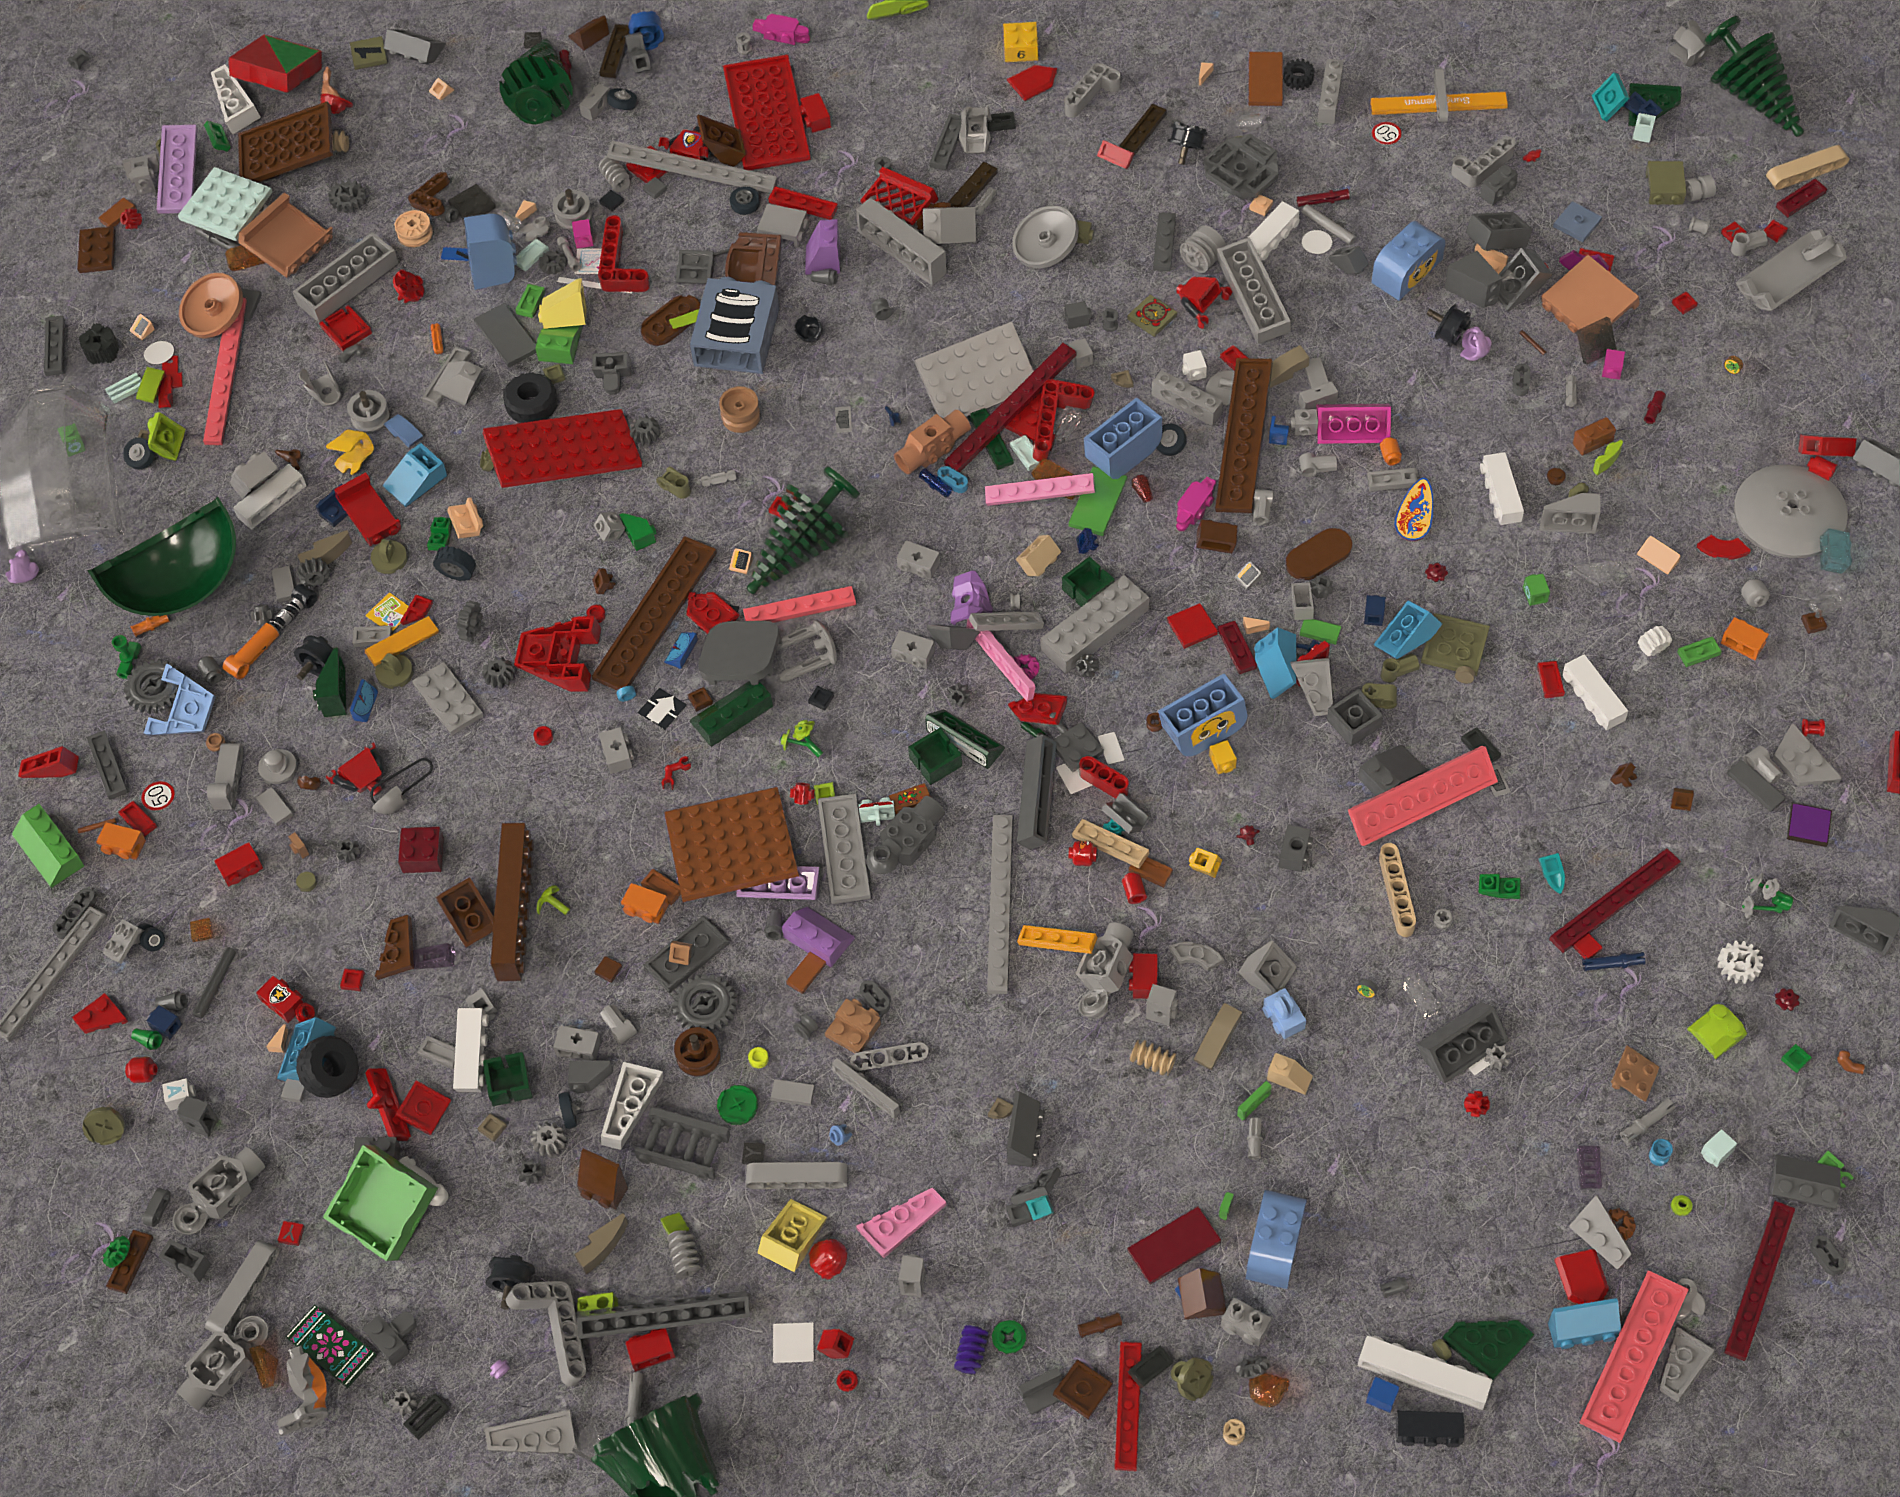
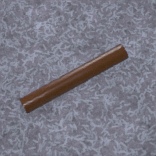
M1523 330L1519 332L1542 355L1547 353Z

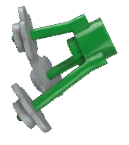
M1760 873V875H1755L1750 880V893L1753 894L1758 886L1763 888L1764 899L1769 900L1772 897V904L1775 907L1754 905V900L1749 895L1742 902V912L1745 913L1746 919L1750 918L1753 910L1775 911L1781 914L1782 910L1788 911L1791 908L1793 896L1779 891L1781 885L1776 878L1768 880L1765 884L1761 883L1763 873Z

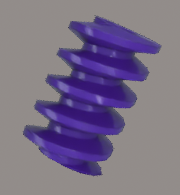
M966 1325L964 1326L965 1329L961 1332L963 1337L959 1341L961 1345L958 1347L959 1353L956 1355L957 1361L954 1363V1368L966 1374H975V1369L982 1367L977 1361H982L984 1358L978 1354L985 1352V1348L980 1346V1344H987V1340L982 1338V1336H989V1332L977 1326Z

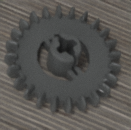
M158 659L157 662L150 660L149 664L143 662V666L138 665L137 670H132L131 673L133 675H128V681L124 683L125 688L123 691L130 706L133 705L135 710L139 708L141 713L146 708L148 714H151L152 708L158 714L159 707L165 712L166 704L172 708L171 700H175L179 685L167 682L165 688L163 684L166 682L162 681L161 678L166 664L171 665L179 672H181L180 667H176V664L170 663L169 660L162 662L161 659ZM146 680L145 687L141 689L143 681Z
M704 973L702 978L695 975V980L688 978V984L681 983L683 989H676L679 995L673 996L675 1002L672 1003V1007L674 1008L673 1015L676 1016V1022L681 1021L682 1028L686 1025L687 1029L701 1027L710 1029L714 1034V1027L722 1031L721 1023L728 1026L729 1023L726 1018L734 1019L731 1012H737L735 1007L738 1005V1001L735 999L737 994L733 992V986H728L729 982L727 980L722 982L721 976L715 979L714 974H711L708 978L706 973ZM702 991H710L713 993L711 995L708 993L699 994L695 999V1004L690 1006L692 998L697 993ZM719 1000V1005L715 1010L714 1003Z

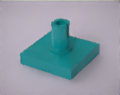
M1615 72L1592 94V98L1604 121H1608L1621 107H1625L1624 104L1630 99L1619 74Z

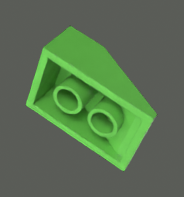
M583 325L542 328L535 347L538 361L573 364Z

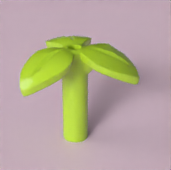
M556 885L549 886L537 902V913L539 915L541 907L545 902L550 903L564 915L569 912L570 909L552 896V894L560 890Z

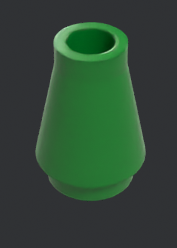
M135 1028L131 1034L133 1040L149 1050L158 1049L163 1041V1037L158 1031Z

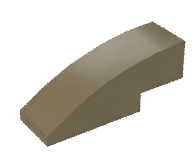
M1301 345L1289 350L1273 361L1269 388L1293 378V373L1309 366L1310 357Z
M348 530L313 542L314 549L298 554L300 563H305V559L311 560L313 557L315 560L321 558L327 565L333 562L352 544Z
M1226 1003L1223 1004L1194 1057L1195 1062L1210 1070L1213 1069L1231 1040L1232 1033L1242 1019L1241 1011Z
M624 1213L590 1234L588 1238L591 1244L574 1254L585 1274L596 1268L616 1247L628 1225Z

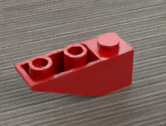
M1800 434L1798 453L1853 457L1855 455L1857 438Z

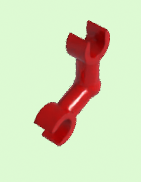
M687 756L681 757L679 762L665 766V778L661 782L663 790L666 783H671L672 790L674 789L673 771L679 769L687 771L691 768V764L683 765L684 762L688 761Z

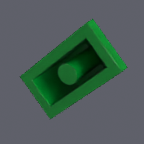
M625 513L619 514L620 520L625 527V532L636 551L656 543L655 535H657L653 524L649 525L647 519Z

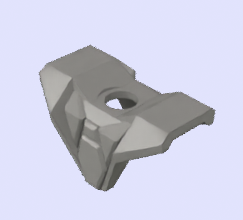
M967 106L960 114L962 122L959 135L960 143L964 153L986 154L991 140L987 129L988 121L992 120L990 109L988 106L985 108ZM979 125L981 129L978 132H974L971 130V127Z

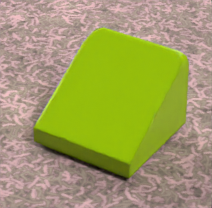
M833 782L814 785L817 805L818 799L835 797Z
M680 1213L660 1219L668 1235L680 1230L689 1231Z

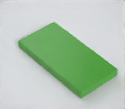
M1092 467L1090 474L1093 473L1095 493L1080 495L1069 520V527L1104 536L1126 484L1127 476L1122 475L1118 479H1112L1101 469Z

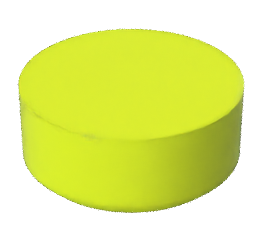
M762 1047L753 1048L748 1054L750 1065L758 1069L765 1067L769 1061L768 1052Z

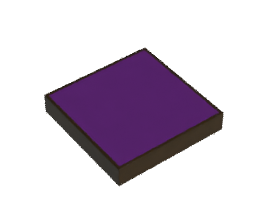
M1792 803L1787 840L1827 847L1832 810Z

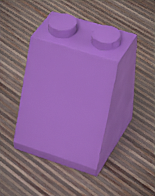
M837 219L820 220L806 244V275H810L812 271L829 268L836 270L837 274L840 273V238Z

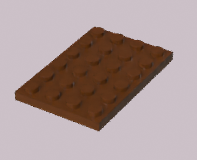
M329 102L320 103L238 133L239 176L258 183L333 156L331 105Z

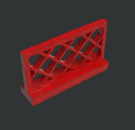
M882 167L878 171L880 176L860 200L863 204L871 196L876 195L877 199L875 201L880 203L889 201L890 205L883 207L891 210L898 218L905 220L906 223L913 226L922 215L923 208H927L930 203L935 204L938 201V197L934 188ZM882 182L887 184V187L878 189ZM899 189L900 192L891 195V190ZM888 191V196L879 197V194ZM905 195H912V198L906 200L903 198ZM901 198V201L892 204V199ZM925 200L923 204L916 205V201ZM913 203L914 207L905 209L906 204ZM902 206V210H901V211H898V212H894V211H893V208H897V207ZM915 212L911 219L906 217V214Z

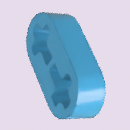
M943 466L938 470V481L956 493L967 491V477L948 466Z

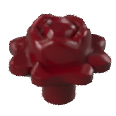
M1437 562L1434 565L1429 564L1428 569L1425 570L1427 579H1432L1434 582L1444 581L1445 576L1448 575L1446 566L1440 565Z
M1246 825L1240 828V834L1236 835V837L1246 840L1247 846L1255 844L1253 838L1260 830L1255 829L1253 825Z
M1782 988L1779 993L1775 994V1004L1779 1005L1782 1010L1788 1009L1793 1011L1794 1007L1800 1004L1798 1001L1799 995L1795 994L1792 989L1786 990Z

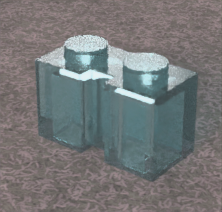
M1829 528L1820 536V550H1823V554L1820 556L1821 570L1842 574L1851 566L1850 533Z

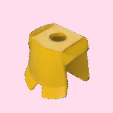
M349 429L326 445L327 449L345 452L336 460L334 465L342 473H345L350 468L351 475L358 472L363 461L374 451V445L365 432Z

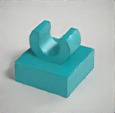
M1048 1195L1026 1201L1033 1221L1054 1213Z

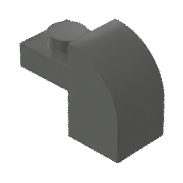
M642 33L626 35L627 52L634 72L651 69Z

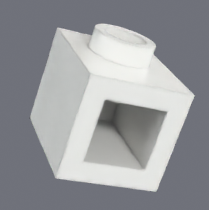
M1201 350L1183 354L1182 371L1184 375H1187L1189 381L1206 378L1207 366Z

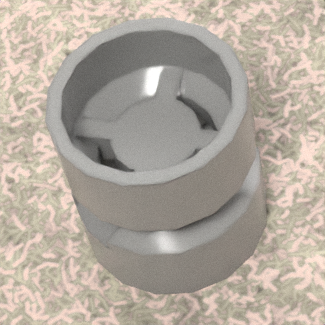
M1711 175L1701 176L1698 180L1696 178L1685 180V197L1689 202L1700 200L1701 197L1705 199L1715 196L1716 186Z

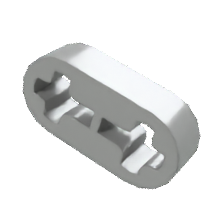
M1827 235L1804 248L1802 254L1805 260L1808 261L1829 250L1836 243L1832 235Z

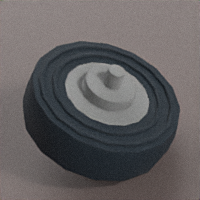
M614 88L608 92L607 102L616 109L631 110L637 104V95L627 89Z
M1169 423L1162 426V438L1156 449L1163 455L1175 456L1184 449L1186 434L1180 426Z
M136 437L131 439L123 451L124 461L134 469L142 470L152 464L155 457V452L149 449L148 440L145 438Z
M569 1092L558 1094L560 1106H558L559 1111H555L556 1115H560L563 1118L566 1129L577 1127L576 1115L577 1110H580V1106H575V1103H572Z

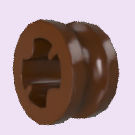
M1154 712L1147 716L1146 726L1148 730L1158 732L1163 728L1159 713ZM1154 720L1155 722L1157 720L1158 724H1151V721Z

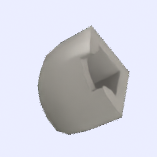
M396 785L377 801L372 809L381 814H392L407 804L408 801L401 795L402 791Z

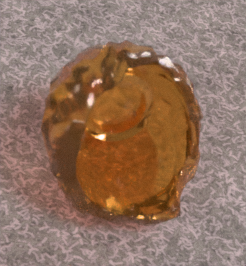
M1263 1373L1260 1376L1249 1379L1251 1399L1256 1404L1268 1408L1277 1406L1283 1400L1284 1394L1288 1392V1387L1290 1386L1288 1378H1279L1277 1375L1274 1376L1268 1373Z

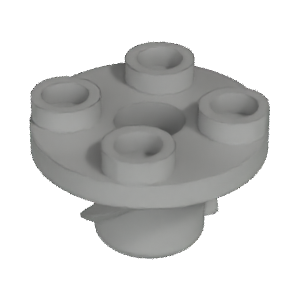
M284 749L267 752L261 758L258 765L259 774L267 784H281L290 781L295 777L297 769L294 755Z

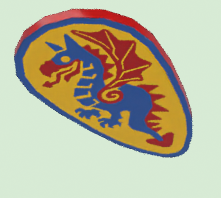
M1420 478L1411 486L1402 500L1395 517L1394 526L1396 532L1401 538L1408 541L1423 539L1431 529L1433 492L1427 478Z

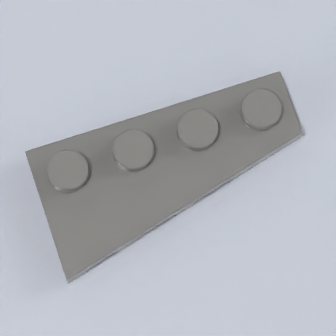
M570 1410L484 1428L488 1451L578 1454Z

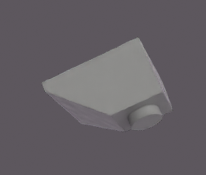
M468 361L448 362L433 391L465 406L480 381L482 368Z
M1270 941L1247 957L1239 970V974L1251 986L1272 995L1284 989L1297 966L1274 941Z

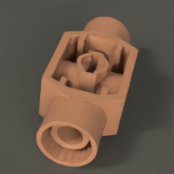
M954 410L944 418L938 414L934 415L909 433L905 446L894 454L897 465L904 473L909 475L920 466L926 468L930 464H934L938 458L951 451L957 439L970 431L969 421L959 410Z

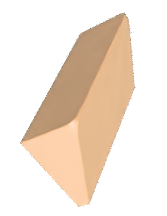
M1652 536L1646 540L1637 555L1667 575L1679 563L1681 557L1680 554Z

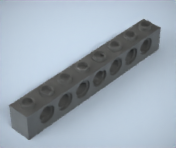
M739 1291L576 1312L579 1339L748 1318L750 1317L747 1292Z

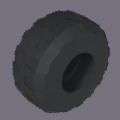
M533 372L520 374L506 385L503 392L506 411L516 422L525 423L546 420L557 408L558 399L554 384L542 374ZM529 397H535L534 399H531V400H525V399H527V398H529Z
M331 1035L316 1038L304 1046L297 1057L296 1071L299 1081L309 1093L317 1097L331 1098L349 1090L358 1077L359 1064L357 1054L352 1046L342 1038ZM323 1057L328 1059L333 1066L332 1076L324 1071L322 1066Z

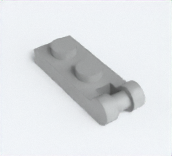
M1416 468L1367 472L1369 491L1411 488L1419 480L1417 479L1418 470Z

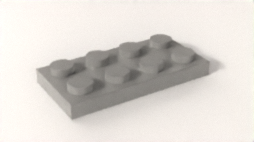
M444 662L412 680L414 687L451 736L484 717L482 711Z

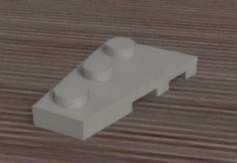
M1329 658L1290 662L1314 716L1328 715V708L1333 706Z
M1596 1195L1569 1227L1617 1270H1620L1633 1253L1612 1221L1600 1197Z
M1677 1327L1660 1385V1391L1679 1403L1710 1361L1715 1350Z

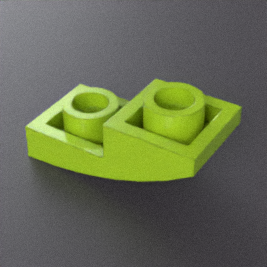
M147 367L136 399L154 403L165 371Z
M1622 440L1610 443L1606 447L1605 454L1595 460L1593 471L1596 475L1603 473L1617 460L1621 453Z

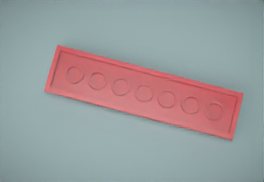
M1480 746L1348 809L1360 845L1365 846L1498 782L1486 747Z
M1648 1270L1580 1420V1424L1621 1443L1689 1289Z

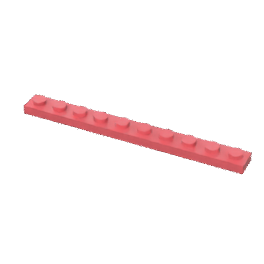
M243 298L240 313L234 323L222 333L203 439L205 445H223L244 323L246 298Z

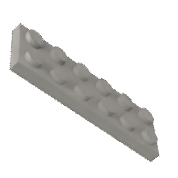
M856 794L818 799L831 903L837 904L871 899Z

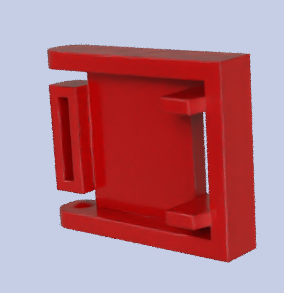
M349 305L345 306L348 314L341 308L325 318L326 324L323 321L319 323L322 330L342 351L372 334L369 326Z

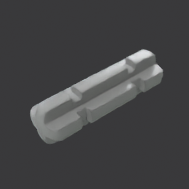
M989 187L975 206L978 216L983 214L995 197L996 190Z
M1573 375L1566 377V406H1570V408L1577 404V378Z
M732 469L728 470L727 473L723 471L710 474L711 476L709 477L708 475L701 477L702 486L705 487L710 486L711 483L714 485L727 482V480H736V473Z

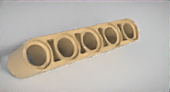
M1835 145L1773 167L1767 172L1766 177L1776 190H1780L1842 168L1849 162V157L1840 145Z
M1386 843L1381 847L1379 862L1396 931L1402 937H1409L1414 933L1416 917L1398 847L1393 843Z

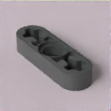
M85 888L80 890L55 921L52 929L58 938L64 939L88 907L95 905L97 897L91 889ZM73 910L80 911L78 916L70 917V913Z

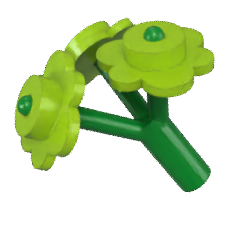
M808 720L800 721L794 727V739H790V729H788L787 734L783 733L780 740L784 751H786L788 743L808 747L818 758L823 752L810 738V731L813 730L815 722H808Z

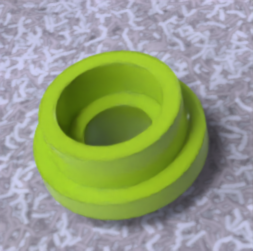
M1684 1195L1675 1196L1671 1201V1209L1678 1216H1686L1692 1210L1691 1200ZM1682 1202L1686 1207H1680L1678 1203Z

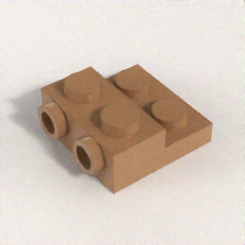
M846 998L836 1012V1018L826 1030L825 1037L853 1053L862 1052L881 1025L880 1017H878L879 1014L874 1009L869 1008V1010L862 1008V1004L856 999L850 1001Z

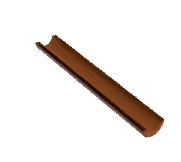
M116 818L78 828V833L104 827L106 822L114 824L116 823Z

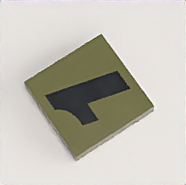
M382 36L350 42L355 70L387 64Z

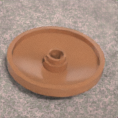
M211 273L195 281L188 288L180 303L179 318L184 329L198 338L215 337L227 330L238 317L242 307L243 294L240 285L232 277L224 273Z

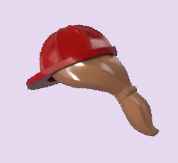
M326 66L323 73L322 94L320 95L321 103L328 101L331 105V114H338L346 107L352 108L353 104L341 98L337 90L330 85L331 70Z

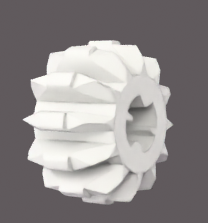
M1655 626L1640 636L1638 640L1640 649L1647 656H1655L1670 646L1672 642L1670 633L1663 626Z

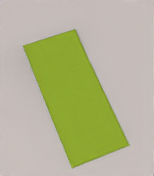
M699 309L669 319L673 329L695 323Z

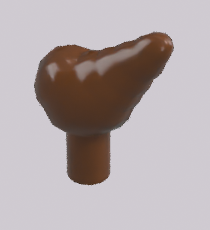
M275 450V453L286 462L291 463L294 469L297 471L300 469L298 462L302 455L299 450Z

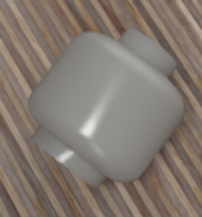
M1758 579L1747 581L1741 590L1744 600L1750 607L1763 606L1770 596L1765 584Z

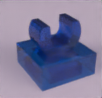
M1084 528L1076 537L1078 551L1081 554H1086L1089 550H1096L1099 544L1094 543L1097 536L1093 535L1092 530L1089 528Z

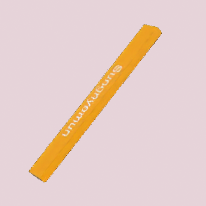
M1506 92L1446 95L1448 111L1505 109L1508 106ZM1435 95L1370 99L1372 115L1437 112Z

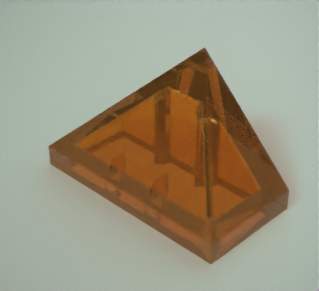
M261 1345L249 1348L262 1389L274 1386L278 1359Z

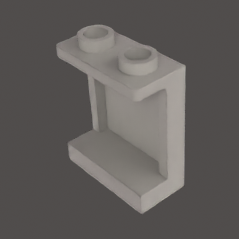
M767 204L757 228V233L781 235V239L794 241V247L798 248L800 242L804 240L805 229L809 227L807 211Z

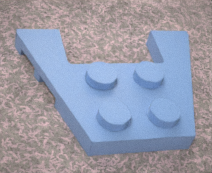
M166 664L161 680L179 685L168 721L164 722L149 717L144 734L164 735L205 732L216 696L171 665Z

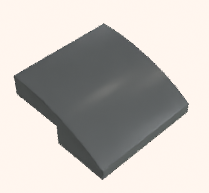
M679 250L676 283L706 284L707 279L712 278L714 251Z

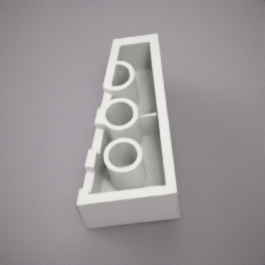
M225 64L211 72L225 117V123L232 135L261 118L254 104L237 80L229 76V69Z
M623 1062L601 1134V1145L619 1150L623 1148L663 1082V1071Z

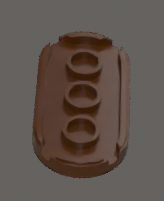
M679 295L672 298L643 321L641 325L643 340L654 346L669 343L692 325L689 324L673 329L669 319L700 309V301L692 295Z
M1329 528L1323 530L1288 553L1286 557V570L1296 579H1314L1350 555L1352 539L1348 533L1341 529Z

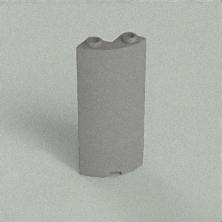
M1822 229L1810 230L1735 283L1747 300L1752 299L1756 302L1755 306L1760 309L1772 311L1847 259V255L1841 243H1836L1832 248L1814 259L1805 260L1802 250L1826 236Z

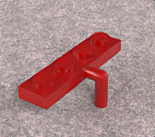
M369 1068L365 1075L373 1097L367 1102V1107L379 1110L388 1137H396L398 1141H408L411 1134L406 1122L395 1117L400 1105L386 1068Z

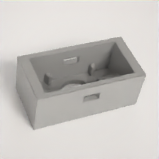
M598 83L579 104L581 115L593 121L608 104L607 95L610 88Z
M1331 381L1300 392L1298 404L1301 409H1316V405L1335 404L1338 399V390Z
M1291 583L1294 620L1313 619L1314 606L1310 583ZM1305 603L1307 607H1297V604Z

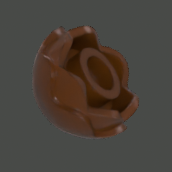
M299 776L297 784L300 789L317 790L321 785V781L317 777Z

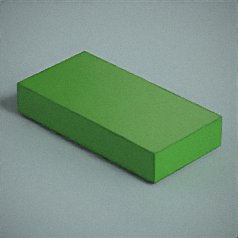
M1315 619L1304 620L1299 636L1319 641L1325 640L1327 643L1336 645L1341 626Z
M1265 1081L1238 1107L1237 1116L1242 1121L1271 1095L1272 1085Z

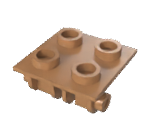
M1626 1046L1611 1080L1612 1087L1614 1089L1623 1087L1646 1102L1660 1067L1629 1046Z

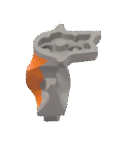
M302 1346L289 1350L291 1359L287 1360V1371L292 1390L304 1402L294 1413L278 1419L280 1436L305 1427L312 1428L329 1414L325 1403L327 1385L324 1374L309 1355L304 1353Z

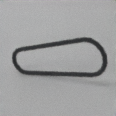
M427 758L418 759L417 761L411 763L410 765L399 770L393 775L387 777L381 782L375 784L370 792L371 801L374 804L376 803V801L373 798V792L376 787L390 780L396 775L402 773L408 768L414 766L415 764L421 761H427L430 764L429 772L422 776L420 779H418L416 782H414L412 785H410L408 788H406L404 791H402L401 795H403L432 772V762Z

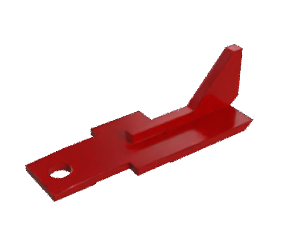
M178 355L172 356L169 360L162 363V370L165 372L159 386V408L172 407L173 388L183 387L182 372L178 373Z

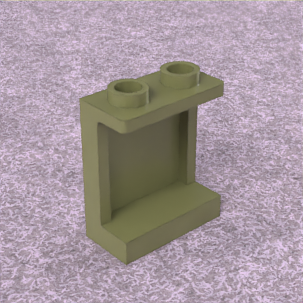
M1648 161L1645 175L1649 182V204H1684L1686 185L1683 161Z

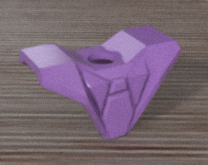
M969 571L954 577L952 596L955 598V607L950 613L951 624L956 625L959 621L969 619L971 613H992L993 607L986 586L976 571ZM970 595L969 601L965 603L964 597Z

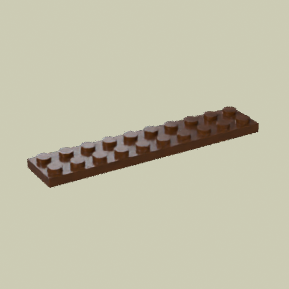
M1236 359L1215 505L1216 512H1253L1273 365L1272 359Z
M686 536L682 538L593 673V681L617 691L622 687L632 684L687 600L688 594L692 592L717 554L715 548Z

